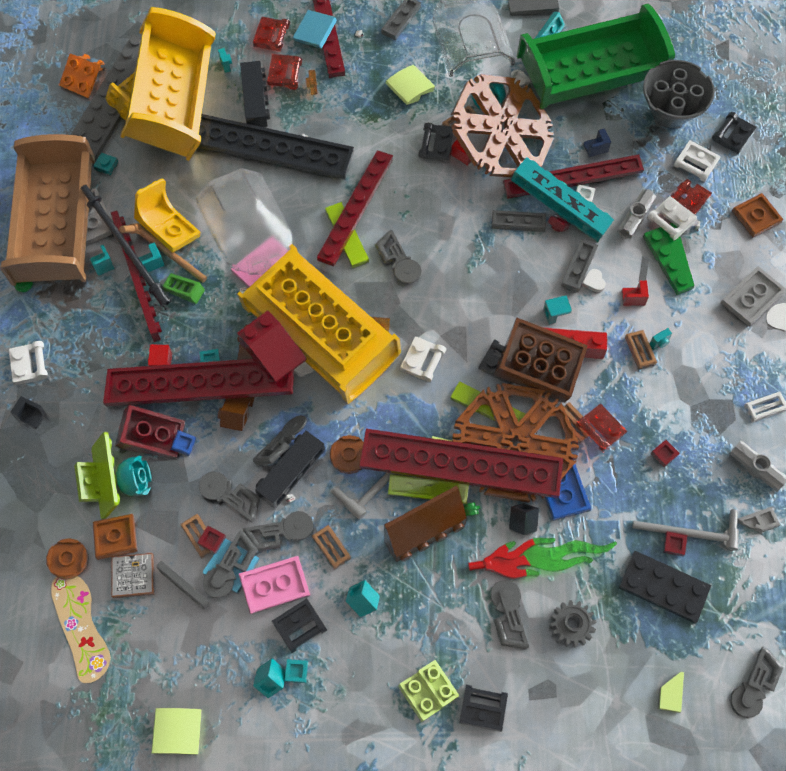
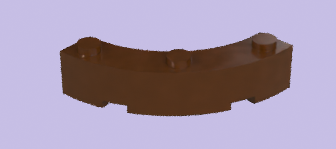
M239 344L237 360L254 359ZM255 397L226 399L223 407H220L217 417L220 419V427L243 431L249 418L248 408L253 407Z

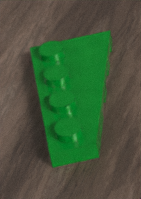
M670 223V224H669V225H671L673 228H678V227H677L676 225H674L673 223ZM661 227L644 233V240L676 295L692 290L695 285L681 236L673 240L670 234Z

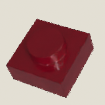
M557 214L551 216L548 220V223L552 225L551 228L557 232H564L571 225Z
M664 440L651 452V455L664 468L680 454L667 440Z
M207 526L197 543L199 546L216 554L226 535Z
M667 531L663 553L684 557L687 535Z

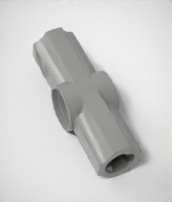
M642 189L617 230L621 237L631 239L656 198L653 191Z
M742 440L730 452L731 456L748 468L747 470L751 476L760 478L776 492L786 483V475L774 467L767 456L759 455ZM755 463L760 464L763 469L758 468Z

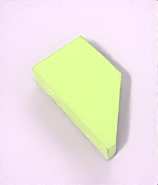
M680 672L660 687L659 710L681 713L684 672Z

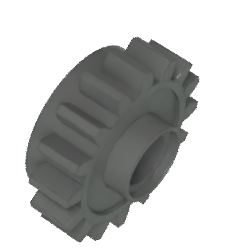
M570 600L568 606L562 602L560 605L561 609L556 607L554 609L555 614H552L550 617L554 621L549 625L550 628H554L552 635H557V642H565L566 647L569 644H573V647L576 648L578 643L582 646L585 645V639L590 641L592 638L590 633H595L596 631L592 626L597 622L596 620H591L594 613L587 612L589 607L587 605L584 608L580 607V601L573 605V601ZM568 620H574L578 628H571L568 625Z

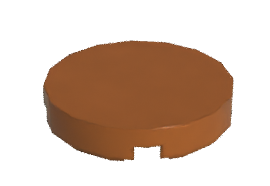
M352 435L342 436L332 444L330 460L334 468L339 472L353 474L362 470L360 468V460L364 442L359 437Z
M71 538L58 541L57 544L49 549L46 556V564L50 572L57 578L65 580L80 575L88 563V552L85 546L78 540Z

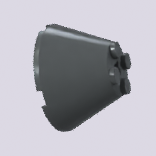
M684 60L661 62L657 67L649 70L643 83V93L655 119V124L665 128H681L683 124L703 114L710 107L715 94L714 84L710 76H706L698 65Z

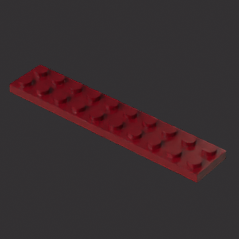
M254 359L107 369L103 404L107 407L293 395L294 370L276 383Z
M366 428L360 460L361 469L559 498L563 458Z

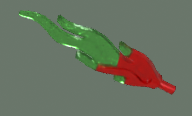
M533 538L524 542L514 551L508 552L516 545V542L512 541L500 546L490 556L484 558L483 561L469 562L468 569L469 571L485 569V571H490L510 579L530 576L538 577L540 574L538 571L517 569V567L529 566L545 571H563L583 562H593V559L587 556L574 557L568 560L561 559L564 556L576 552L605 553L614 548L617 542L614 541L607 545L598 546L574 540L557 547L546 548L539 547L538 545L553 544L556 539Z

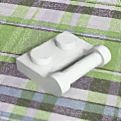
M689 141L674 163V167H680L701 178L700 180L705 183L721 156ZM686 159L694 163L695 165L705 169V172L695 168L694 166L684 162L683 160Z
M669 196L660 206L649 213L647 219L655 222L668 232L673 240H676L697 220V216ZM662 214L678 228H673L659 216Z
M415 336L400 367V371L431 382L434 377L433 372L441 355L445 354L446 348L440 344L436 345ZM429 352H434L427 370L422 371L421 369Z
M35 341L29 345L9 349L14 385L39 381L48 377L44 366L42 351L44 344L42 341ZM35 352L37 365L35 373H33L31 353Z

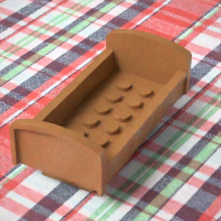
M48 134L15 140L14 150L17 153V164L6 260L1 261L0 270L12 286H16V282L80 279L82 282H86L84 263L89 212L87 202L89 200L80 188L86 184L90 189L92 163H95V155L86 137Z

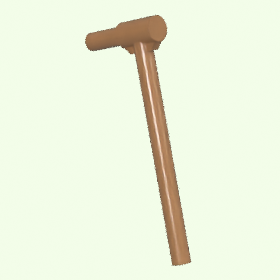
M140 223L120 226L119 231L121 233L139 234L151 244L155 242L157 248L202 283L206 281L207 277L175 252L172 253L158 239L147 232Z

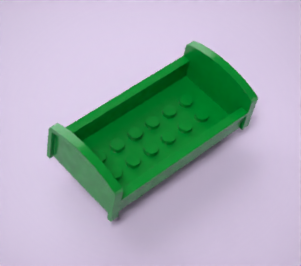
M648 3L641 5L640 12L637 14L535 39H532L528 33L521 34L516 57L517 59L521 58L541 101L540 109H544L550 104L644 81L651 68L657 67L661 62L674 60L675 51L661 18Z

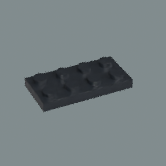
M634 551L619 589L696 624L712 585Z

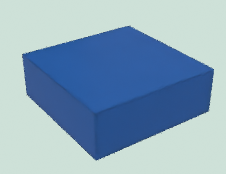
M178 430L171 450L190 456L196 437Z

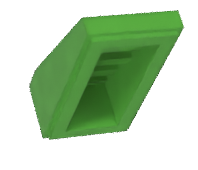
M170 273L162 288L164 291L195 304L198 303L205 290L200 282Z

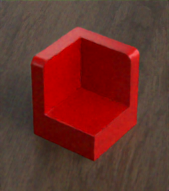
M456 140L452 144L451 155L468 166L471 160L459 141Z
M647 280L639 281L637 288H622L623 306L646 305L649 298Z
M150 344L149 366L171 364L172 351L169 345Z

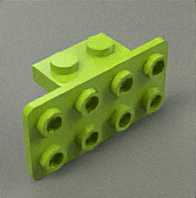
M103 432L92 446L93 462H77L74 465L79 502H99L101 519H106L120 502V496L116 490L117 479L113 470L114 457L111 456L112 441L109 438L108 432Z

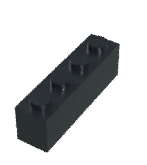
M261 61L242 62L240 67L246 124L268 127L267 120L270 119V111L266 109V106L269 105L268 95L264 94V92H267V83L263 81V78H266L265 67H261Z
M306 430L303 434H299L295 438L293 446L281 455V460L270 467L268 475L257 482L255 486L256 494L276 509L325 451L324 443Z

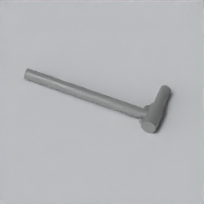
M386 473L360 500L350 499L338 487H335L331 493L360 520L366 514L365 505L389 482L390 474L394 473Z
M735 509L730 510L729 528L724 534L633 520V529L666 533L668 531L687 535V537L723 542L727 550H738V510Z

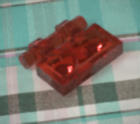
M686 179L677 187L678 190L672 193L671 197L696 215L711 197L712 192L699 184L692 188L690 186L691 181ZM683 194L688 195L685 199L681 197Z

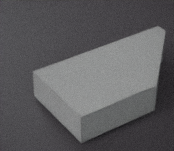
M772 507L738 518L737 522L759 533L781 525Z

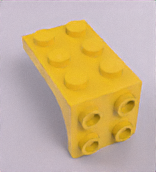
M134 73L118 86L112 82L109 85L105 98L107 103L112 108H115L124 120L127 118Z
M162 178L136 192L134 219L174 253L199 238L201 232L170 204L165 190L166 181Z

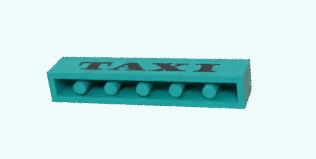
M528 157L515 170L511 181L596 242H599L614 221L608 213L600 210L593 202L586 200L579 192L572 190L565 182L558 180L549 171L544 170Z

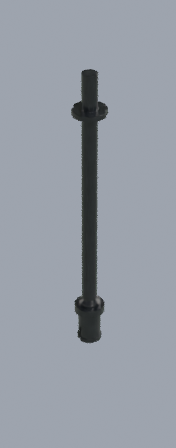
M86 184L83 185L80 189L89 200L87 207H94L150 286L149 293L154 295L161 307L167 306L171 299L162 289V284L154 281L100 204L102 198L100 196L95 197Z

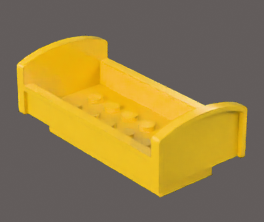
M151 7L139 30L141 40L126 124L121 131L120 137L124 138L127 136L185 156L186 160L189 161L201 142V136L198 134L210 50L216 33L208 26L191 17L175 11Z
M291 243L289 245L290 250L244 293L239 291L237 295L242 307L257 318L268 310L281 323L307 358L305 362L338 391L342 399L349 404L370 387L400 355V338L386 331L298 253L297 248Z

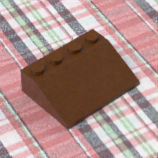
M517 317L499 358L494 375L523 387L546 391L544 395L551 393L550 398L559 399L560 402L565 403L572 397L588 345Z
M457 485L384 525V543L395 562L400 560L404 562L410 559L416 551L423 552L430 547L429 544L435 541L437 543L447 538V534L453 531L457 533L465 527L467 517Z

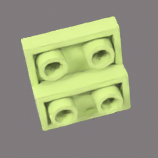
M414 65L404 68L386 80V84L406 105L419 101L421 95L433 92L435 88Z
M436 660L398 685L421 722L459 697V694Z
M156 708L151 754L197 755L201 709Z

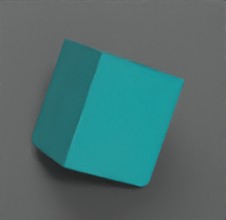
M155 242L148 245L150 253L138 257L148 272L165 266Z
M104 245L100 246L103 253L90 258L98 276L115 269Z
M567 295L545 300L543 310L549 325L556 323L558 316L572 312Z
M363 580L349 587L346 603L360 617H363L377 610L380 596L366 580Z
M270 659L257 668L253 687L265 697L270 698L283 689L286 670L274 659Z

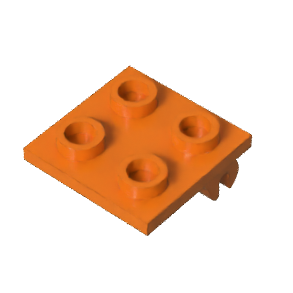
M70 53L59 86L89 98L98 72L103 70L101 65H104V61L90 62L86 60L87 58L90 59V56L87 54L76 56Z

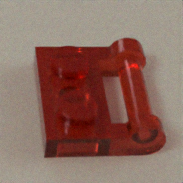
M261 17L253 40V47L281 51L286 30L290 27V21L287 19L278 20ZM280 28L276 41L272 42L276 29Z
M272 54L267 84L269 86L288 87L289 89L296 90L298 88L297 79L299 68L302 65V58L299 56ZM293 64L291 79H286L288 65Z
M601 403L576 422V426L579 429L582 428L593 439L602 453L628 432ZM588 422H590L605 437L606 441H604L601 438V436L588 424Z

